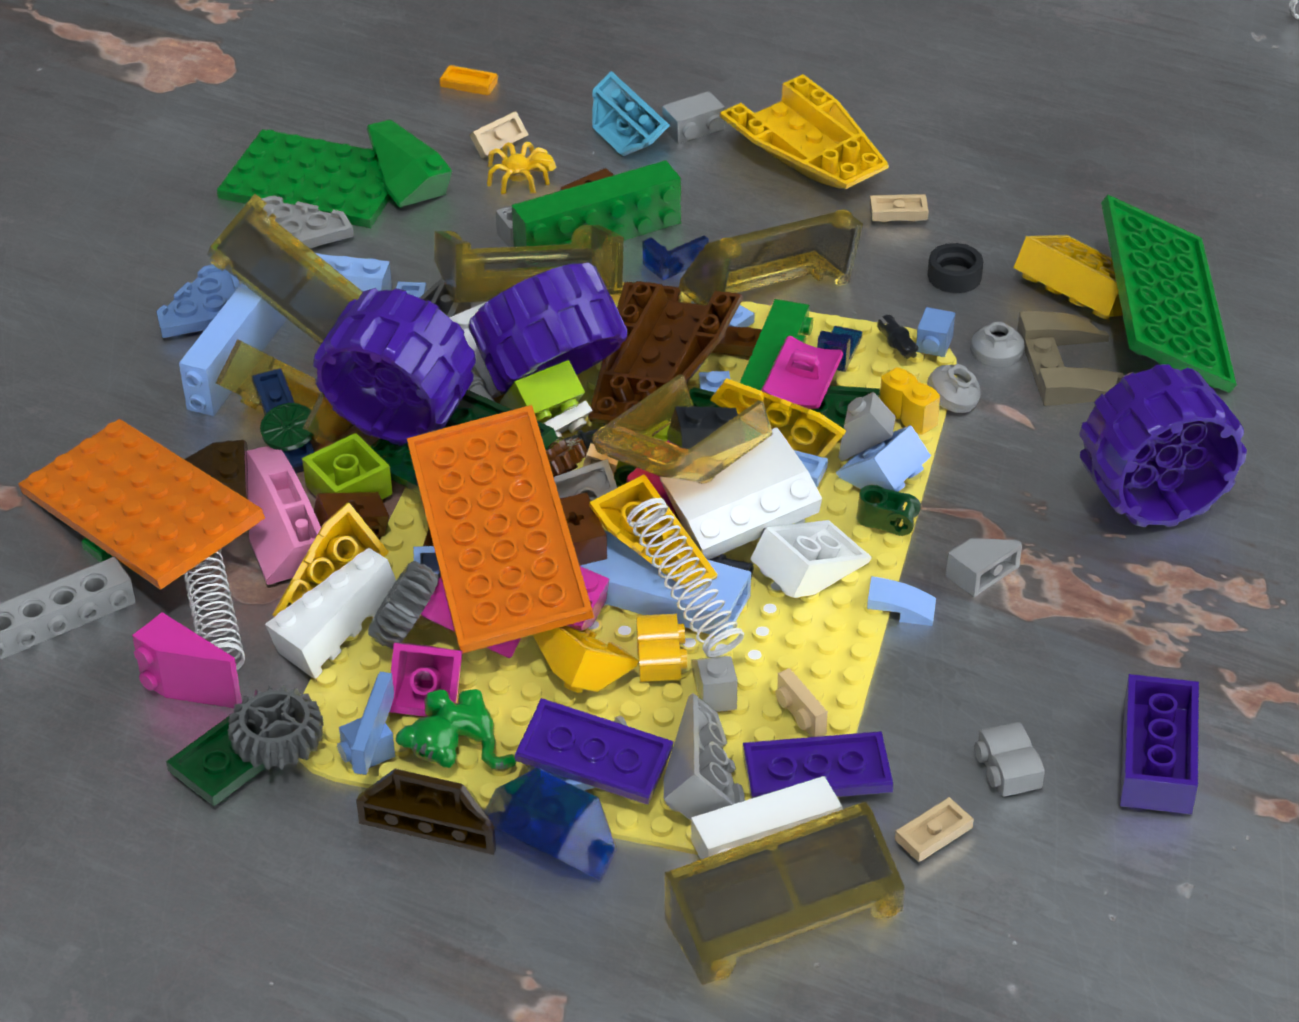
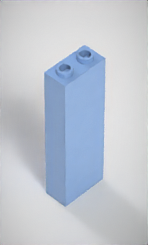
M262 257L179 362L187 410L215 416L291 315L294 301L289 263Z
M604 530L607 535V559L580 566L610 579L605 604L642 615L677 614L678 624H684L686 628L690 629L691 621L684 619L683 613L685 610H680L677 607L678 600L671 597L672 589L665 587V578H661L658 575L659 569L610 532ZM708 560L718 576L712 580L711 585L705 591L710 589L719 590L718 595L711 602L724 600L725 604L717 613L726 610L731 611L730 618L723 624L737 621L751 594V572ZM672 579L667 580V584L671 587L676 583ZM708 583L691 592H687L684 595V597L698 592L699 590L704 588ZM675 589L674 595L680 597L686 589ZM716 592L704 595L693 603L691 607L707 601ZM697 596L681 600L680 606L686 608ZM722 603L712 605L711 607L704 610L697 618L713 612ZM704 606L687 611L686 616L692 619ZM728 613L718 616L717 618L709 622L704 628L713 626L716 623L720 622L728 615ZM712 616L694 621L693 627L699 629ZM734 624L721 629L713 636H716L725 630L733 628ZM718 626V627H716V628H714V629L708 630V631H704L703 633L711 634L714 630H716V629L719 628L720 626Z

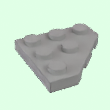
M269 196L246 202L247 212L273 258L286 256L305 249H312L331 242H338L354 236L353 226L342 211L333 210L331 213L319 211L316 205L297 202L295 205L283 203V198L277 196Z

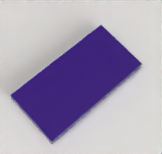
M541 698L516 750L515 761L649 805L673 749V741Z
M882 731L743 743L742 751L751 799L825 776L837 797L893 792L894 784Z

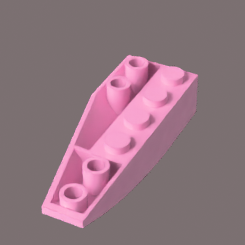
M269 446L247 451L248 500L262 508L265 516L264 520L249 529V540L267 585L294 577L321 526L294 469L283 451Z

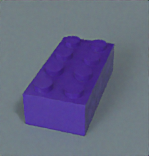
M1128 675L1123 713L1120 806L1184 814L1193 813L1198 788L1199 682Z

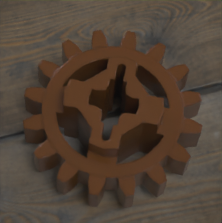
M577 437L565 441V438H561L549 445L546 453L553 477L576 469L578 467L577 463H580L581 459L586 457L588 451L582 439Z

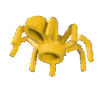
M525 142L522 145L520 154H516L512 143H505L503 150L495 148L489 152L488 167L492 168L488 171L487 186H492L493 173L499 169L506 172L502 178L501 194H506L508 178L513 181L528 179L530 193L535 194V184L530 172H542L545 185H550L548 172L556 168L554 159L548 154L546 149L541 147L534 149L531 142ZM528 147L530 155L526 158L525 154ZM508 148L510 149L511 156L509 157L507 156ZM499 154L503 160L501 164L493 166L494 155Z

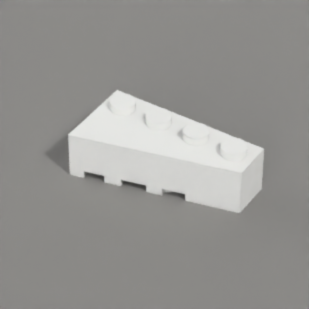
M370 548L366 549L268 621L265 626L278 653L316 679L323 672L321 666L328 658L334 660L341 653L340 645L349 636L356 637L362 630V622L367 617L375 616L382 601L392 588L394 582H396L388 559Z

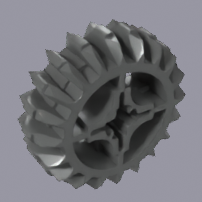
M417 561L409 563L382 601L369 625L368 635L374 638L380 645L387 646L390 649H393L394 643H402L431 599L438 584V574L425 564H420Z
M269 685L266 692H260L256 689L254 697L244 696L242 704H235L234 711L230 714L228 721V736L235 754H239L243 762L251 761L254 768L264 764L267 770L272 766L278 765L283 770L285 764L291 763L297 766L299 758L308 760L310 752L317 751L323 736V716L317 702L312 701L308 693L301 695L298 688L289 692L284 685L280 690H273Z

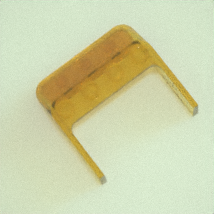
M679 374L596 431L592 436L596 451L602 455L660 477L705 484L712 481L717 474L772 436L773 433L764 403L758 400L689 450L653 437L670 424L675 406H693L684 375Z

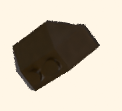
M245 440L214 442L184 459L248 499V445Z
M393 769L359 794L356 800L359 824L486 854H495L494 825L473 792L464 784Z

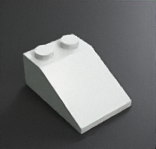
M825 520L765 527L750 560L760 568L763 575L773 579L782 587L781 590L786 595L798 598L817 594L869 563L872 557L833 523Z

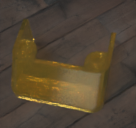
M237 339L215 383L241 395V403L256 410L261 403L252 383V375L281 368L294 402L305 405L311 410L303 429L314 433L313 440L325 445L327 440L334 442L354 426L332 409L333 406L323 392L318 390L315 378Z

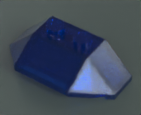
M538 768L496 788L485 809V813L495 829L599 881H602L618 849L612 837L600 799Z

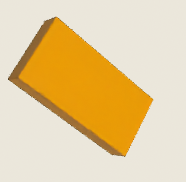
M449 65L440 77L439 82L440 87L489 96L498 82V74Z

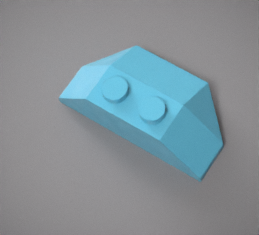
M612 71L592 90V97L594 98L592 109L593 129L622 157L650 146L670 126Z

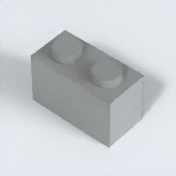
M710 91L663 105L662 118L670 125L665 131L677 144L724 130L725 120L720 117V112L725 110V106Z

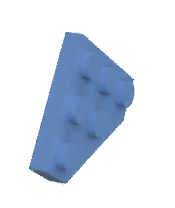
M233 261L204 266L197 272V279L192 283L187 282L174 294V300L168 306L162 305L156 311L162 338L204 331L240 286Z

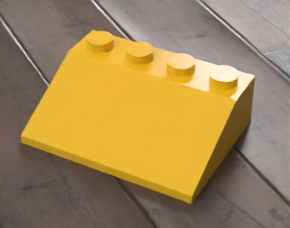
M1068 235L1025 237L1013 267L1023 273L1022 277L1031 282L1039 281L1046 285V290L1059 295L1061 293L1067 295L1069 302L1077 306L1085 307L1086 305L1092 308V313L1100 318L1109 319V317L1123 315L1112 257Z

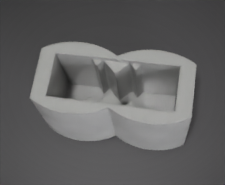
M1020 722L979 730L978 742L974 744L975 754L980 763L984 762L987 768L988 781L992 788L996 787L1002 797L1043 788L1045 770L1037 751L1031 746L1028 734Z

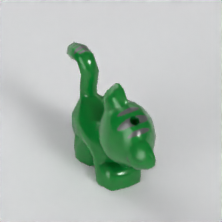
M477 689L462 691L459 694L458 704L450 700L448 692L445 690L429 692L424 700L425 714L428 717L419 718L412 725L402 728L396 735L395 741L398 745L411 748L418 758L428 762H437L445 768H450L456 762L458 735L465 736L476 742H482L481 759L492 769L505 770L515 766L517 762L513 754L497 757L494 754L496 748L495 725L490 712L485 707L482 693Z

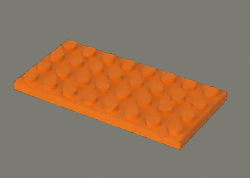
M532 405L407 438L460 651H463L462 654L594 618Z
M121 419L109 423L103 430L90 438L84 439L78 446L65 454L59 455L53 462L31 473L28 478L18 483L22 494L113 557L115 556L118 561L160 590L265 519L262 508Z

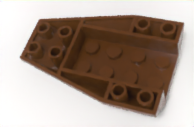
M636 281L619 310L620 316L627 328V339L620 345L619 349L602 360L591 404L593 411L588 415L589 421L643 430L650 426L673 403L720 343L743 299L742 294L714 291L708 304L700 305L669 301L662 284Z

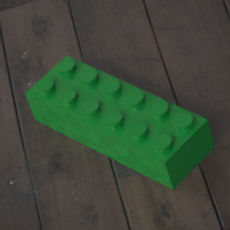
M665 160L513 204L511 207L514 252L525 267L531 269L681 224V177Z

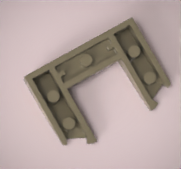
M1019 312L1017 331L1024 339V351L1044 406L1094 402L1101 393H1107L1125 376L1124 373L1064 366L1057 346L1109 342V334L1096 328L1092 324L1091 319L1059 312Z

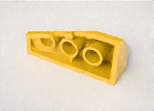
M728 378L724 380L710 399L720 407L736 408L739 420L760 434L778 427L793 450L823 458L846 432L845 429L819 412Z
M644 474L591 501L589 506L608 532L652 564L653 557L646 555V547L642 546L639 542L640 536H636L633 533L634 527L629 526L627 523L629 513L640 503L652 498H662ZM656 503L644 508L633 517L631 522H636L646 511L655 506L662 505V503ZM668 507L667 512L663 516H674V521L670 526L677 525L681 527L676 537H687L686 543L681 548L692 547L693 552L688 558H699V563L692 570L701 567L706 569L705 574L699 580L705 578L716 579L718 574ZM658 509L652 511L651 513H649L648 515H646L643 519L648 518L649 516H651L652 514H654ZM671 518L663 519L654 524L645 534L664 527L670 522ZM648 525L636 527V532L642 534ZM673 528L656 538L652 544L664 541L678 529ZM655 535L643 537V543L648 545ZM684 539L670 543L658 555L676 548ZM662 545L649 547V553L654 555ZM690 549L674 555L664 565L683 558L689 553ZM669 555L655 558V563L660 566ZM692 560L683 564L678 569H676L671 575H676L687 570L692 565H694V563L697 560ZM676 565L662 568L661 571L667 575ZM703 571L692 573L682 580L679 585L681 586L694 580ZM682 576L671 579L677 582ZM705 581V582H703V583L698 584L697 586L693 587V588H692L690 591H688V592H691V591H693V590H695V589H697V588L703 586L704 584L708 583L709 581Z
M346 503L322 525L272 614L274 617L366 549L370 548L383 557L389 553L350 503Z
M566 625L533 634L553 673L565 681L564 687L577 693H582L584 689L598 692L637 667L639 662L638 659L615 643L608 642L606 645L604 642L596 639L597 633L590 629L579 631Z

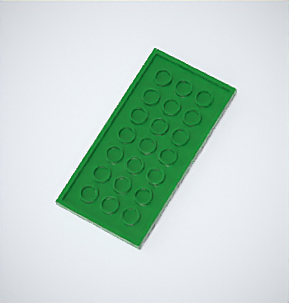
M1107 194L1102 200L1101 205L1129 349L1137 355H1144L1156 360L1159 364H1169L1174 369H1194L1201 374L1210 387L1219 388L1230 393L1237 384L1202 238Z

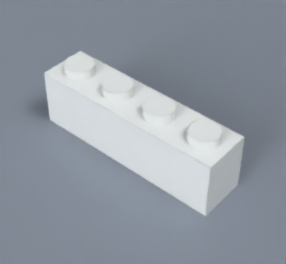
M825 776L692 817L691 842L708 873L718 869H726L734 864L753 858H760L768 853L787 847H795L802 842L821 836H829L834 832L840 831L843 806Z

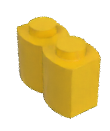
M899 367L881 376L880 400L897 419H901L905 427L911 425L917 434L923 435L938 425L940 395L935 389L927 384L918 382L912 373Z
M677 614L636 615L640 682L681 680V669H687V650L680 649V644H685L684 624H678Z

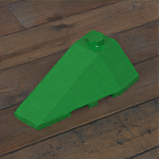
M391 119L367 125V132L373 151L376 152L379 160L378 168L384 176V187L399 207L446 195L452 170L437 151Z

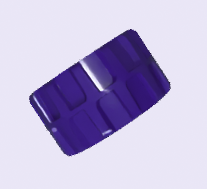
M591 263L567 264L519 282L482 305L475 315L470 318L468 327L496 390L502 395L506 394L514 381L567 360L570 361L576 375L610 356L627 339V328L597 268Z
M376 288L363 291L358 300L354 299L347 304L314 354L313 366L317 369L315 383L318 390L323 392L333 406L332 409L340 417L343 416L347 421L358 427L361 432L369 436L373 435L388 440L392 444L404 445L408 443L407 438L444 428L473 382L474 374L471 370L476 363L475 352L468 345L464 336V330L458 323L453 322L439 310V306L429 300L425 301L408 294L406 290L395 288L393 291H378Z
M1156 364L1149 370L1136 374L1131 372L1123 376L1121 381L1107 393L1100 394L1094 401L1095 407L1090 413L1087 422H1082L1079 436L1084 444V449L1080 451L1082 464L1115 512L1121 515L1125 513L1132 524L1141 527L1151 524L1164 525L1168 528L1177 526L1178 522L1195 515L1201 516L1210 510V506L1224 493L1230 492L1236 483L1235 477L1240 466L1246 461L1247 449L1241 442V438L1244 435L1243 426L1201 374L1191 368L1178 370L1173 369L1169 364Z

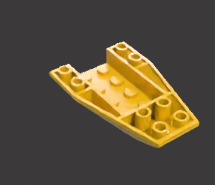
M804 74L783 83L781 101L754 113L745 105L739 103L720 112V117L755 145L802 175L831 187L847 189L888 169L889 166L888 162L840 102Z

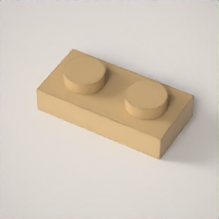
M515 111L473 131L469 135L481 158L489 155L491 150L495 148L503 149L505 143L510 142L513 144L528 136V133Z
M926 194L870 195L869 205L872 221L928 220L929 210Z
M790 668L779 672L777 689L775 691L779 704L791 712L799 728L806 730L811 737L826 736L827 710Z
M949 797L896 830L895 841L920 862L972 829L974 818Z

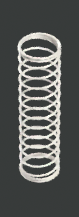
M662 498L648 499L640 503L629 513L627 517L628 525L634 527L633 533L636 536H640L639 542L642 546L646 547V555L653 557L652 565L659 568L658 575L661 578H665V587L672 589L671 597L678 600L677 607L680 610H685L683 617L687 621H691L690 629L697 632L696 640L704 643L703 651L706 653V656L717 657L731 651L744 638L743 630L737 628L738 622L736 621L723 624L730 618L731 611L726 610L717 613L723 608L725 601L716 600L711 602L718 595L719 590L710 589L705 591L712 583L710 578L699 580L705 574V568L701 567L692 570L699 563V558H688L693 552L692 547L681 548L686 543L687 537H676L681 527L677 525L670 526L674 521V516H663L668 510L665 500ZM656 503H662V505L655 506L646 511L636 522H631L633 517L644 508ZM658 509L654 514H652L648 518L643 519L646 515ZM671 518L670 522L664 527L645 534L654 524L663 519ZM648 525L642 534L636 532V527ZM673 528L678 529L664 541L652 544L656 538ZM655 535L648 545L643 543V537ZM684 539L676 548L658 555L670 543ZM662 545L654 555L649 553V547ZM690 549L689 553L683 558L664 565L674 555ZM669 555L660 566L655 563V558ZM692 560H697L694 563V565H692L687 570L676 575H671L676 569H678L683 564ZM676 565L667 576L661 574L662 568ZM701 570L703 571L694 580L681 586H677L682 580H684L692 573ZM682 576L673 587L667 584L668 579ZM705 581H709V583L698 592L684 597V595L693 587ZM691 585L680 595V597H676L674 595L675 589H681ZM716 592L707 601L691 607L693 603L704 595ZM697 596L686 608L680 606L681 600ZM717 603H722L713 612L697 618L707 608ZM704 606L692 619L686 616L687 611ZM728 613V615L720 622L716 623L713 626L704 628L709 622H711L718 616ZM712 616L699 629L693 627L694 621ZM735 624V625L733 626V628L728 629V630H725V631L719 633L718 635H716L715 637H713L712 639H710L713 635H715V634H716L718 631H720L721 629H723V628H725V627H727V626H729V625ZM720 626L719 628L714 630L706 638V640H701L699 638L700 632L708 631ZM733 634H739L736 639L725 647L710 651L722 639Z
M220 549L215 552L214 557H208L205 559L208 561L195 566L202 568L194 572L187 571L184 574V581L188 592L187 597L189 599L195 633L199 636L201 634L205 635L203 638L206 639L207 637H219L233 632L235 635L232 638H218L210 643L218 648H232L229 651H225L226 653H230L235 649L239 651L236 657H234L236 660L241 655V660L236 665V669L239 670L245 662V654L221 554L222 550ZM216 561H217L218 563H220V564L218 565V567H216V566H208V565L213 564V563L216 562ZM214 568L211 572L197 573L203 569ZM217 570L221 571L220 575H208L214 573ZM193 575L203 576L198 578L197 580L191 579ZM207 577H217L211 581L199 582ZM218 579H222V580H223V582H222L221 584H218V583L208 584V583L215 582V581H217ZM195 584H207L198 589L193 587ZM208 586H218L211 590H201ZM221 587L225 589L223 593L213 592L220 589ZM198 592L208 593L206 595L201 596L200 598L195 596ZM210 595H220L212 599H203ZM223 596H225V597L227 598L225 602H223V601H214V600H218L219 598H221V597H223ZM199 601H214L202 607L197 605ZM211 604H221L217 607L205 608L206 606H209ZM224 605H227L229 607L227 611L216 610L209 612L204 616L199 614L201 610L219 609ZM219 612H222V613H223V614L218 615V616L207 617L208 615H211V614H213V613H219ZM227 613L231 616L228 620L218 619L211 621L206 625L201 623L203 619H216L226 615ZM222 621H224V623H223V624H220V625H215V626L210 625V624H213V623H215V622H222ZM227 623H231L233 625L230 629H216L214 631L209 632L208 634L203 632L205 628H217L224 626ZM225 630H226V632L221 633V634H217V635L213 634V633H215V632H217V631H225ZM220 640H228V641L223 642V643H218V644L215 643V642L220 641Z

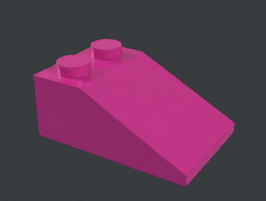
M162 612L132 635L135 648L134 655L140 672L139 679L146 689L154 690L165 698L228 708H234L235 704H242L235 658Z

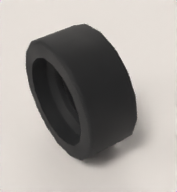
M946 243L937 246L931 251L928 260L927 275L929 282L934 287L950 293H965L975 289L982 279L984 263L982 254L967 244ZM947 265H959L966 267L968 269L964 271H952L943 267Z

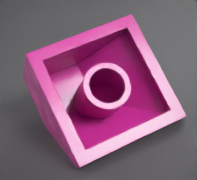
M394 643L391 664L394 700L389 712L428 717L425 714L424 700L429 692L437 690L447 691L450 700L457 704L463 651L410 643Z

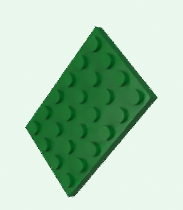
M265 129L260 131L217 188L218 199L246 204V202L265 197L277 196L283 198V203L295 205L297 202L316 205L319 211L331 213L333 210L342 211L351 225L370 229L392 198L384 187V176L382 171H379V160L373 149Z

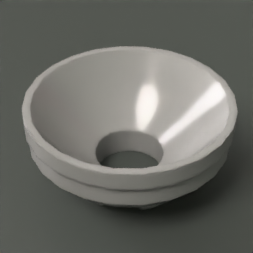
M992 322V324L986 325L974 333L970 350L974 358L985 365L1006 367L1022 359L1025 342L1021 334L1013 327L1006 325L1004 322ZM993 334H1002V335H1006V336L997 337V336H994Z
M941 365L930 374L927 380V385L935 389L940 395V405L950 411L965 413L973 410L978 404L981 396L980 386L974 373L968 371L963 365ZM955 376L961 378V379L964 380L966 383H963V382L957 380V379L955 378Z

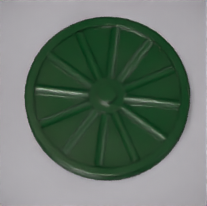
M285 403L272 408L263 417L260 432L264 442L269 447L276 450L290 451L308 443L314 436L317 426L315 416L308 407L299 403Z

